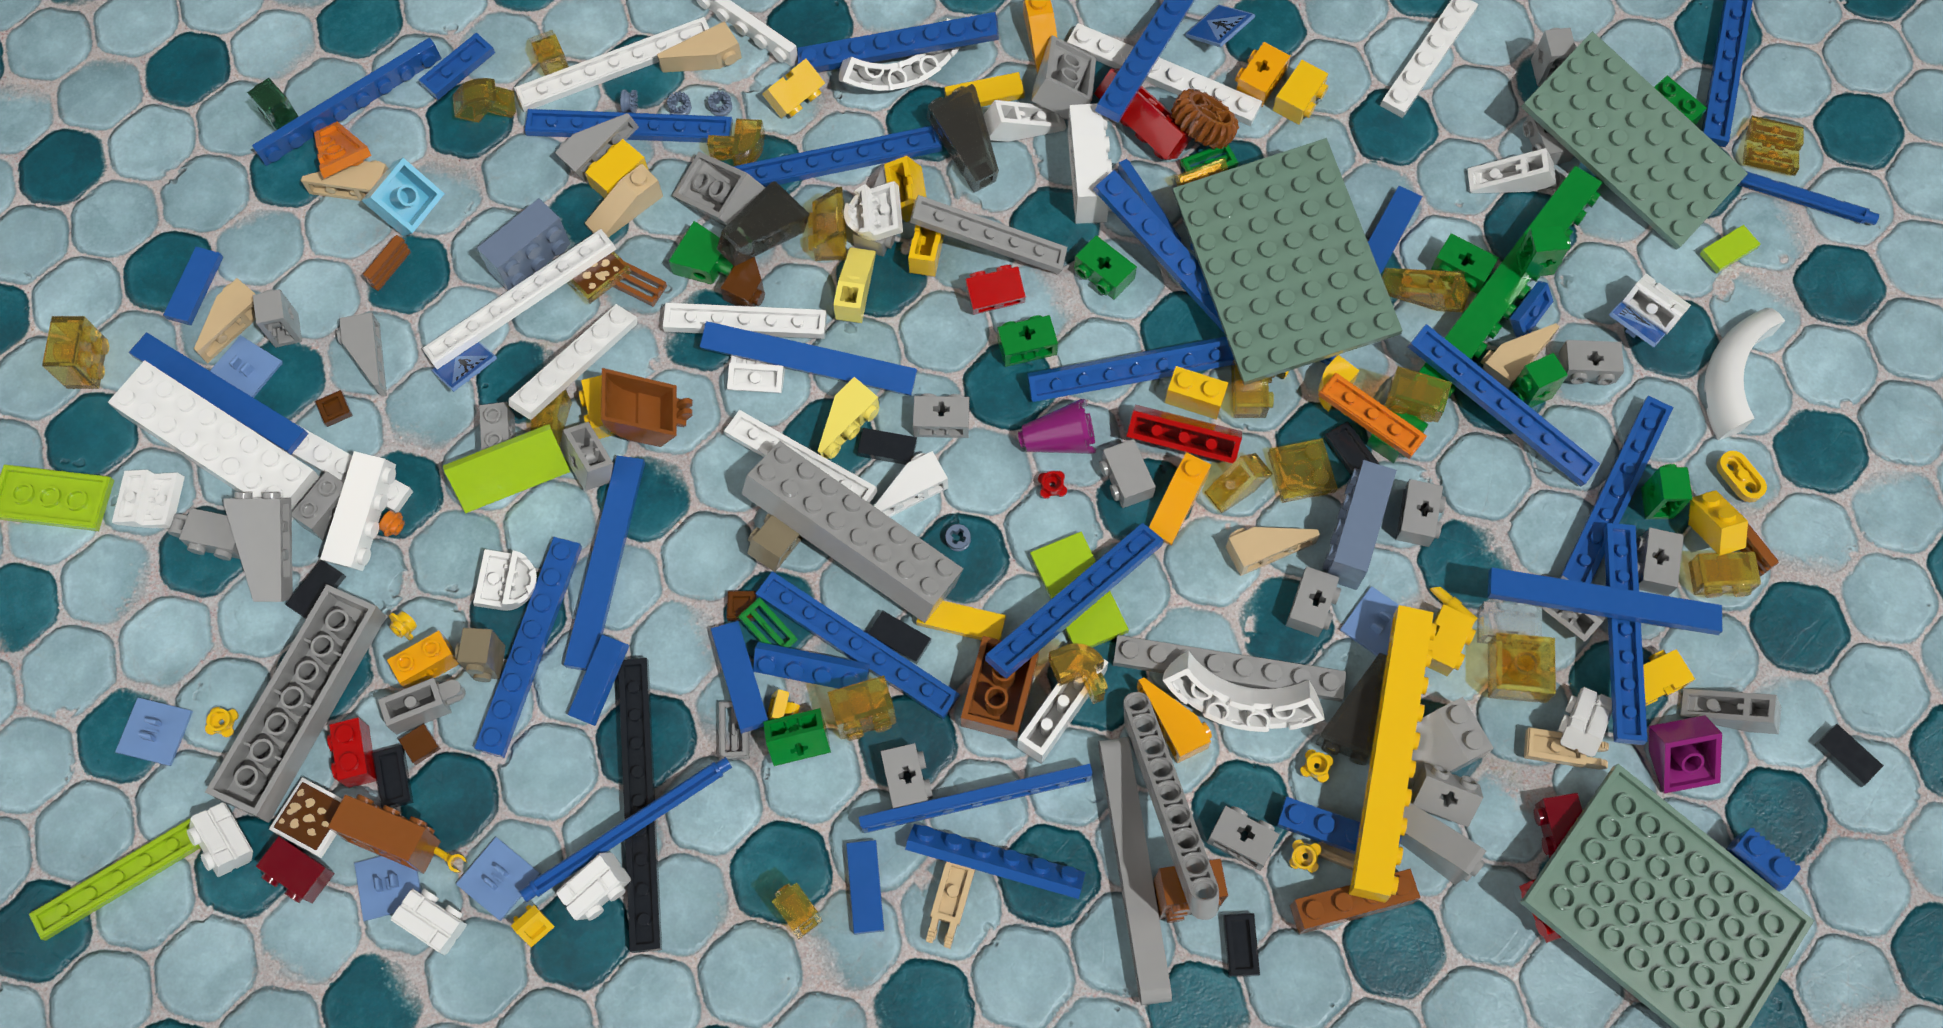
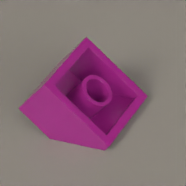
M1706 715L1649 726V753L1661 791L1664 794L1721 783L1722 732Z

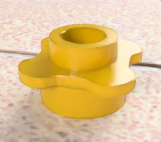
M400 611L397 615L390 613L391 623L389 627L391 631L400 638L405 636L408 640H412L414 637L411 632L417 628L413 618L403 611Z
M214 707L206 719V733L209 735H214L215 733L222 734L225 738L232 736L234 733V722L239 717L238 712L234 709L226 711L220 707Z
M1313 749L1308 750L1305 753V764L1300 768L1302 776H1311L1320 783L1326 782L1329 779L1328 771L1330 766L1333 765V758L1330 755L1316 752ZM1314 764H1319L1320 767L1317 769L1314 767Z
M1300 839L1295 840L1292 844L1294 851L1292 858L1289 860L1290 866L1294 869H1307L1311 873L1316 872L1319 868L1317 860L1318 855L1322 852L1321 846L1318 843L1311 845L1304 843ZM1304 853L1308 854L1307 859L1303 858Z

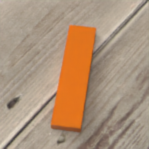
M1336 372L1318 394L1323 400L1409 460L1427 437L1426 434Z

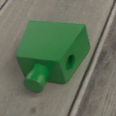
M693 221L669 260L674 275L707 284H713L720 273L728 276L736 262L729 260L731 254L728 244L695 221Z

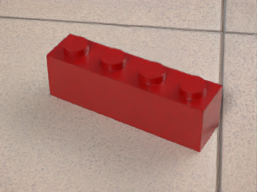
M1110 69L1094 93L1099 99L1102 98L1120 69ZM1141 86L1119 121L1124 126L1132 128L1136 132L1135 136L1143 143H1148L1154 149V154L1162 160L1177 159L1192 139V137H1188L1186 132L1181 131L1180 126L1175 124V120L1171 116L1172 113L1143 86Z
M1135 404L1126 437L1235 464L1242 440V431Z

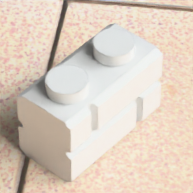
M1645 274L1636 283L1622 302L1666 334L1670 332L1691 306L1662 284L1656 283V280L1648 274Z
M1584 687L1580 689L1577 697L1571 695L1565 710L1570 713V716L1564 714L1558 731L1563 732L1560 741L1561 745L1573 750L1578 749L1580 753L1593 757L1596 755L1603 740L1612 713V698L1602 694L1597 695V692Z
M222 802L190 818V829L187 830L188 837L194 846L199 844L203 851L201 859L208 871L213 869L217 877H220L252 861L253 850L226 803Z
M599 853L557 890L556 894L562 903L567 906L566 908L573 919H588L591 921L604 911L602 906L609 900L611 902L615 901L626 892L624 887L631 881V878L625 869L621 867L620 862L613 853Z
M414 889L410 890L402 904L392 915L391 921L439 953L446 955L466 928L467 924L460 920L463 914L450 905L445 909L437 905L436 902L439 898L426 889H423L421 893Z

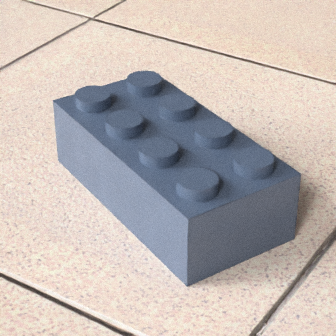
M1363 460L1360 468H1354L1351 479L1349 478L1344 492L1346 496L1337 516L1339 520L1330 539L1331 547L1329 553L1326 554L1322 569L1327 570L1326 573L1340 577L1339 585L1357 590L1368 572L1397 470Z

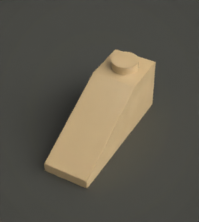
M725 21L657 54L663 73L721 69L727 65L734 64L742 58L739 43Z
M376 160L370 162L363 161L359 165L349 166L326 178H323L321 171L302 176L301 182L309 194L362 201L388 167L386 164Z
M640 164L616 184L587 219L585 225L593 234L602 229L609 238L663 197L659 181L643 164Z
M238 278L231 284L226 285L222 292L216 296L194 347V350L207 364L256 320L253 295L255 293Z
M1556 323L1503 343L1495 352L1489 350L1480 362L1484 365L1482 369L1509 390L1523 367L1534 361L1554 337L1560 326Z
M1252 527L1245 530V528H1240L1230 534L1226 549L1240 576L1316 544L1320 533L1318 529Z

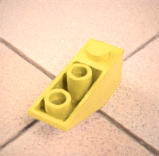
M849 248L838 280L833 304L836 320L862 323L876 251Z
M855 377L835 395L818 448V454L826 459L834 458L841 450V446L847 440L855 438L860 431V427L866 421L870 422L879 412L878 396Z

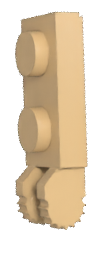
M1527 728L1525 731V759L1599 770L1608 768L1607 760L1587 757V755L1580 753L1578 749L1573 750L1561 745L1562 732L1537 728ZM1602 741L1597 752H1607L1609 744Z
M950 862L945 863L930 915L932 920L926 942L933 943L936 939L938 923L943 921L950 923L944 938V947L951 949L957 926H960L975 869Z

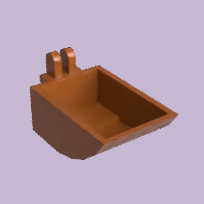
M602 368L601 421L610 432L634 442L662 447L677 436V426L685 427L686 420L693 416V410L690 409L693 406V400L690 398H677V385Z

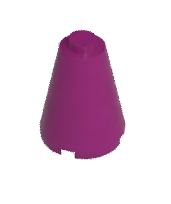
M1086 399L1077 400L1022 425V431H1018L1021 448L1026 447L1027 452L1096 453V449L1090 446V444H1095V436L1090 413L1086 414L1085 408H1083L1088 406Z

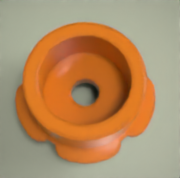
M390 510L383 516L379 523V530L384 532V536L388 537L392 534L396 536L401 532L405 524L402 520V514Z

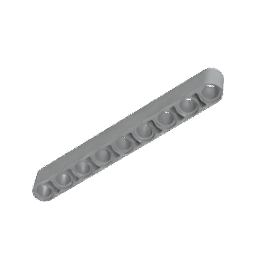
M1130 693L1124 699V723L1189 909L1197 919L1209 920L1216 916L1219 910V888L1150 699L1144 693Z
M1129 738L1099 740V755L1139 1001L1141 1006L1171 1002V985Z

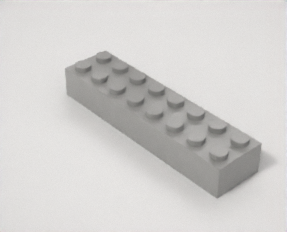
M781 441L746 476L741 493L743 496L799 533L800 536L924 623H926L952 591L963 571V568Z
M326 584L205 793L263 821L270 822L387 617L377 606Z

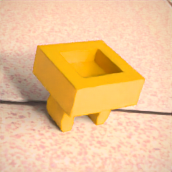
M778 689L771 695L767 711L768 721L799 712L800 705L787 702L790 692Z
M535 905L526 906L528 911L520 918L517 916L513 918L514 923L511 927L532 947L555 926Z

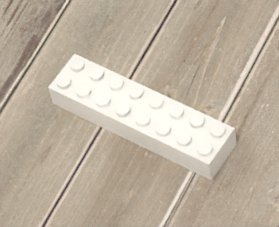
M145 360L108 401L120 415L237 492H253V497H263V492H281V498H291V509L293 511L320 479L313 469Z

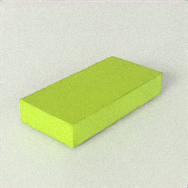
M1743 224L1704 248L1700 255L1717 274L1758 249L1761 244Z

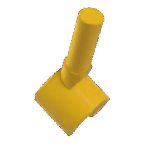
M436 847L434 850V854L447 862L449 869L454 873H461L453 867L456 859H462L468 863L467 859L460 854L452 855L439 847Z

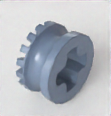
M622 90L620 105L623 113H627L628 110L631 113L637 112L638 103H635V101L638 102V95L636 90H632L631 93H628L627 90Z
M720 90L710 94L708 104L711 113L714 116H727L732 110L730 95L727 92L724 93V91L720 92ZM720 101H724L725 104L718 108L716 106Z
M674 92L667 99V105L671 114L688 115L691 112L690 98L685 92ZM678 102H683V105L680 107V109H678V107L676 108Z
M953 525L946 532V543L950 549L963 551L970 545V532L964 525ZM959 532H962L965 541H958L957 544H954L951 535H957Z

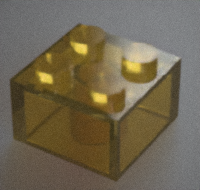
M52 316L42 366L67 389H99L101 379L105 375L104 361L105 355L109 352L108 339L85 316Z
M1496 633L1488 642V698L1547 703L1556 694L1555 638Z
M885 676L827 692L841 740L845 738L848 741L856 740L863 737L865 732L872 730L883 732L891 729L892 724L897 723Z

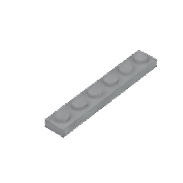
M920 195L915 199L910 219L912 224L1057 274L1063 270L1067 251L1066 246Z

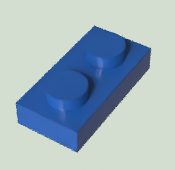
M1538 281L1532 290L1527 293L1520 306L1512 313L1510 322L1516 337L1529 334L1553 303L1548 283Z

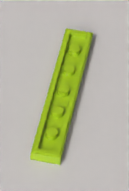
M190 818L29 913L40 939L44 941L50 939L200 849L199 844L194 846L191 843L187 834V830L190 829Z

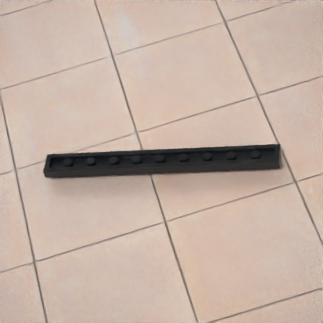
M647 658L623 660L619 669L625 820L655 801L649 660ZM655 820L625 840L627 874L631 878V881L627 884L631 953L662 950L657 826Z

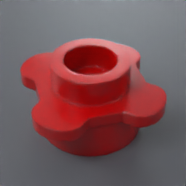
M1049 471L1038 476V482L1041 483L1042 488L1040 491L1042 498L1049 499L1051 496L1056 495L1063 497L1067 494V488L1064 486L1065 474L1062 471ZM1050 483H1054L1055 486L1051 487Z

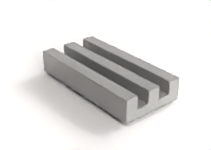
M732 701L719 702V759L721 760L726 757L732 760L742 758L749 760V731L742 733V751L738 752V722ZM726 708H731L732 752H726Z

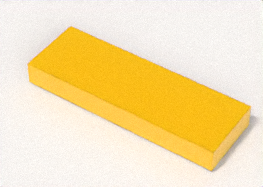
M1019 72L944 87L950 113L988 106L995 100L1013 101L1025 98Z
M942 601L926 623L917 618L916 625L981 641L983 636L1001 640L1006 615Z

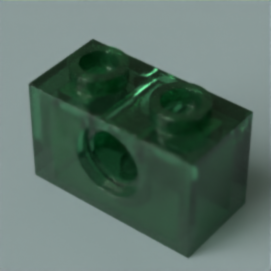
M270 78L257 84L247 92L265 121L274 131L299 117L287 97Z

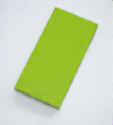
M550 424L443 465L444 472L465 513L570 472Z
M3 465L0 474V520L99 532L115 480L108 476Z
M1082 531L1030 552V557L1050 599L1054 598L1096 562ZM1109 591L1065 628V631L1076 654H1079L1084 646L1091 649L1117 638V635L1121 636L1128 633L1129 629L1111 591Z

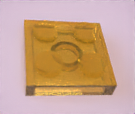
M1323 438L1269 449L1268 456L1282 503L1335 493L1337 491V484Z

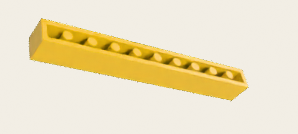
M1398 605L1393 615L1349 895L1386 903L1391 894L1396 895L1399 877L1394 876L1395 867L1401 864L1403 847H1399L1400 835H1405L1408 819L1403 817L1404 807H1409L1412 796V789L1407 787L1408 780L1414 777L1416 761L1412 760L1413 750L1418 749L1420 742V733L1416 732L1417 722L1422 721L1425 708L1424 705L1420 704L1421 694H1426L1429 678L1424 677L1425 667H1430L1433 650H1429L1428 647L1429 641L1434 640L1437 624L1432 623L1434 612Z

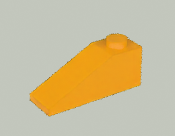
M1023 0V16L1038 74L1051 35L1057 37L1051 0Z
M1187 452L1176 470L1149 526L1151 530L1164 539L1163 542L1171 546L1208 478L1212 465Z
M1141 678L1138 680L1137 690L1147 695L1150 699L1164 740L1177 764L1209 748L1212 734L1205 722L1201 723L1196 714L1147 679Z

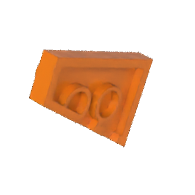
M338 121L314 132L316 147L319 153L317 154L320 162L319 168L323 178L331 176L349 166L359 165L364 159L371 156L368 147Z

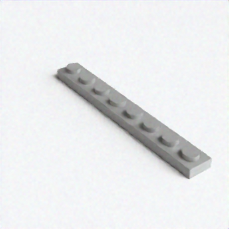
M1117 635L1113 666L1164 674L1167 667L1176 658L1190 651L1204 668L1219 678L1233 684L1257 689H1276L1309 680L1319 699L1342 702L1344 698L1346 671Z

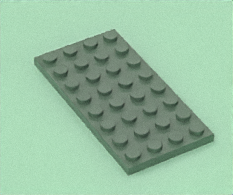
M1593 31L1521 106L1523 110L1676 250L1688 240L1748 174Z

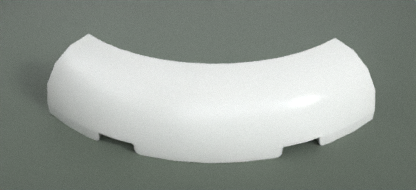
M946 18V19L941 20V21H939V22L948 21V20H950V19ZM960 47L911 55L901 62L892 64L869 63L850 57L842 61L839 81L867 90L885 91L906 88L918 84L940 71L958 52Z
M1766 307L1735 325L1719 342L1708 363L1704 383V392H1706L1708 404L1706 411L1718 441L1742 432L1755 419L1745 395L1744 369L1753 346L1772 336L1785 322L1781 314L1773 308Z
M1190 651L1176 658L1167 667L1163 675V682L1181 702L1186 705L1187 703L1202 712L1205 718L1232 728L1255 732H1269V729L1287 727L1289 730H1294L1325 720L1320 700L1309 680L1276 689L1244 687L1214 675L1204 668Z

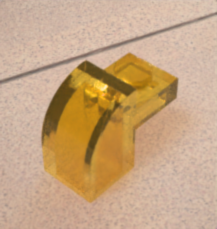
M477 78L463 83L453 94L454 114L457 118L479 123L487 112L510 118L516 113L514 91L496 87L495 79Z
M736 118L734 136L708 135L707 146L710 157L718 160L733 159L734 166L757 161L764 147L765 131L763 121Z
M1075 643L1049 652L1048 661L1059 686L1081 678L1092 704L1104 700L1105 690L1108 689L1107 683L1101 672L1097 674V671L1103 669L1104 659L1094 648L1085 644Z

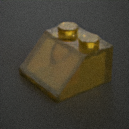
M836 187L812 202L813 212H808V227L813 228V235H808L809 251H814L815 261L846 260L847 239L842 187Z

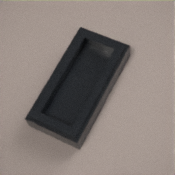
M1348 421L1324 435L1325 441L1350 475H1352L1354 468H1360L1363 460L1379 464Z
M863 428L857 453L860 457L906 465L914 457L917 437Z
M320 560L285 605L306 619L326 584L337 589L346 576L323 560Z
M883 610L868 632L869 635L916 665L931 643L930 637Z
M1838 724L1833 725L1815 744L1821 752L1860 787L1865 786L1884 766Z
M400 745L373 752L381 808L384 805L396 808L414 803L403 746Z
M1254 913L1223 915L1228 978L1259 976L1260 968Z

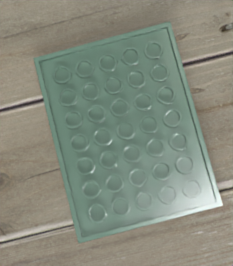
M1327 138L1173 188L1175 200L1243 385L1402 334L1403 330Z
M1616 764L1611 768L1520 902L1672 1028H1750L1815 921L1620 764Z

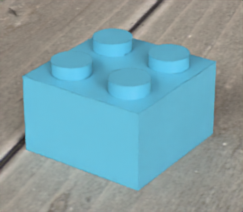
M401 158L391 164L362 199V202L402 236L412 234L445 193L407 160Z

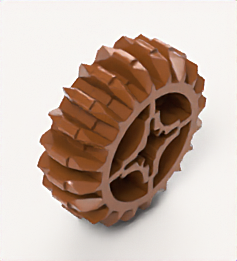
M1199 89L1183 90L1173 103L1171 116L1175 120V124L1180 126L1181 131L1186 132L1188 137L1194 138L1196 142L1199 141L1204 146L1209 145L1214 149H1222L1227 147L1235 138L1239 129L1235 114L1229 111V107L1222 104V101H1218L1214 96L1208 95L1207 92L1202 93Z

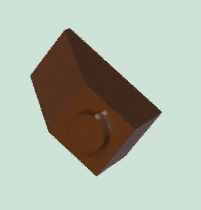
M749 246L746 247L721 286L724 301L735 306H760L765 298L764 287L753 249Z

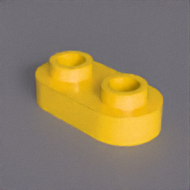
M1728 451L1719 458L1716 465L1718 473L1741 500L1756 502L1766 493V481L1742 453ZM1727 465H1731L1734 471L1730 470ZM1745 486L1749 487L1752 490V493L1748 492L1745 489Z

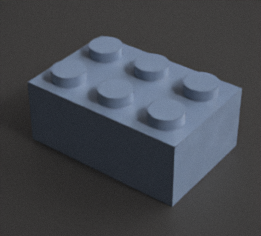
M538 198L478 246L477 250L489 273L509 291L546 266L555 256L564 253L570 245V241L560 218Z

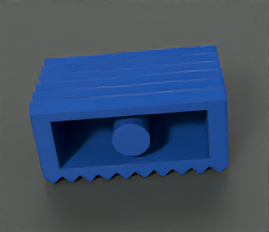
M1750 828L1738 834L1726 848L1728 852L1779 892L1784 890L1801 870L1800 865H1796L1795 861H1790V857H1785V853H1780V848L1775 849V844L1770 845V840H1765V836H1760V832H1755V828Z

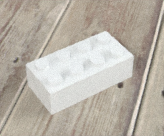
M1097 104L1070 105L1067 134L1075 224L1107 222L1108 212H1112L1093 190L1098 183L1112 172L1111 159H1108L1110 141L1109 136H1106L1107 117L1095 112Z

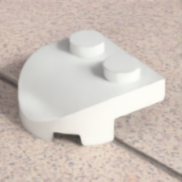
M895 181L871 189L866 184L862 185L854 191L856 195L850 204H845V222L862 238L876 241L903 233L899 185Z
M484 549L474 606L505 611L519 608L528 601L535 589L537 581L535 567L524 554L513 550L511 554Z

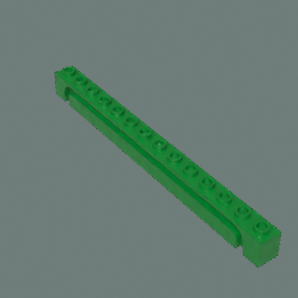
M1577 166L1571 170L1446 335L1445 339L1471 360L1474 356L1478 359L1481 357L1488 346L1485 344V341L1488 337L1495 338L1502 328V325L1499 324L1503 318L1506 320L1510 318L1517 308L1514 305L1517 299L1522 301L1531 289L1528 286L1530 281L1537 282L1540 276L1522 278L1516 256L1530 228L1563 225L1565 235L1570 237L1573 233V230L1570 229L1572 225L1578 226L1587 214L1584 211L1587 205L1592 208L1601 194L1597 192L1602 184L1600 180ZM1425 363L1390 410L1424 433L1429 425L1425 421L1429 416L1436 417L1444 405L1440 401L1444 396L1450 398L1457 387L1428 363ZM1371 434L1366 444L1368 447L1392 463H1395L1399 456L1405 458L1404 455L1374 434Z

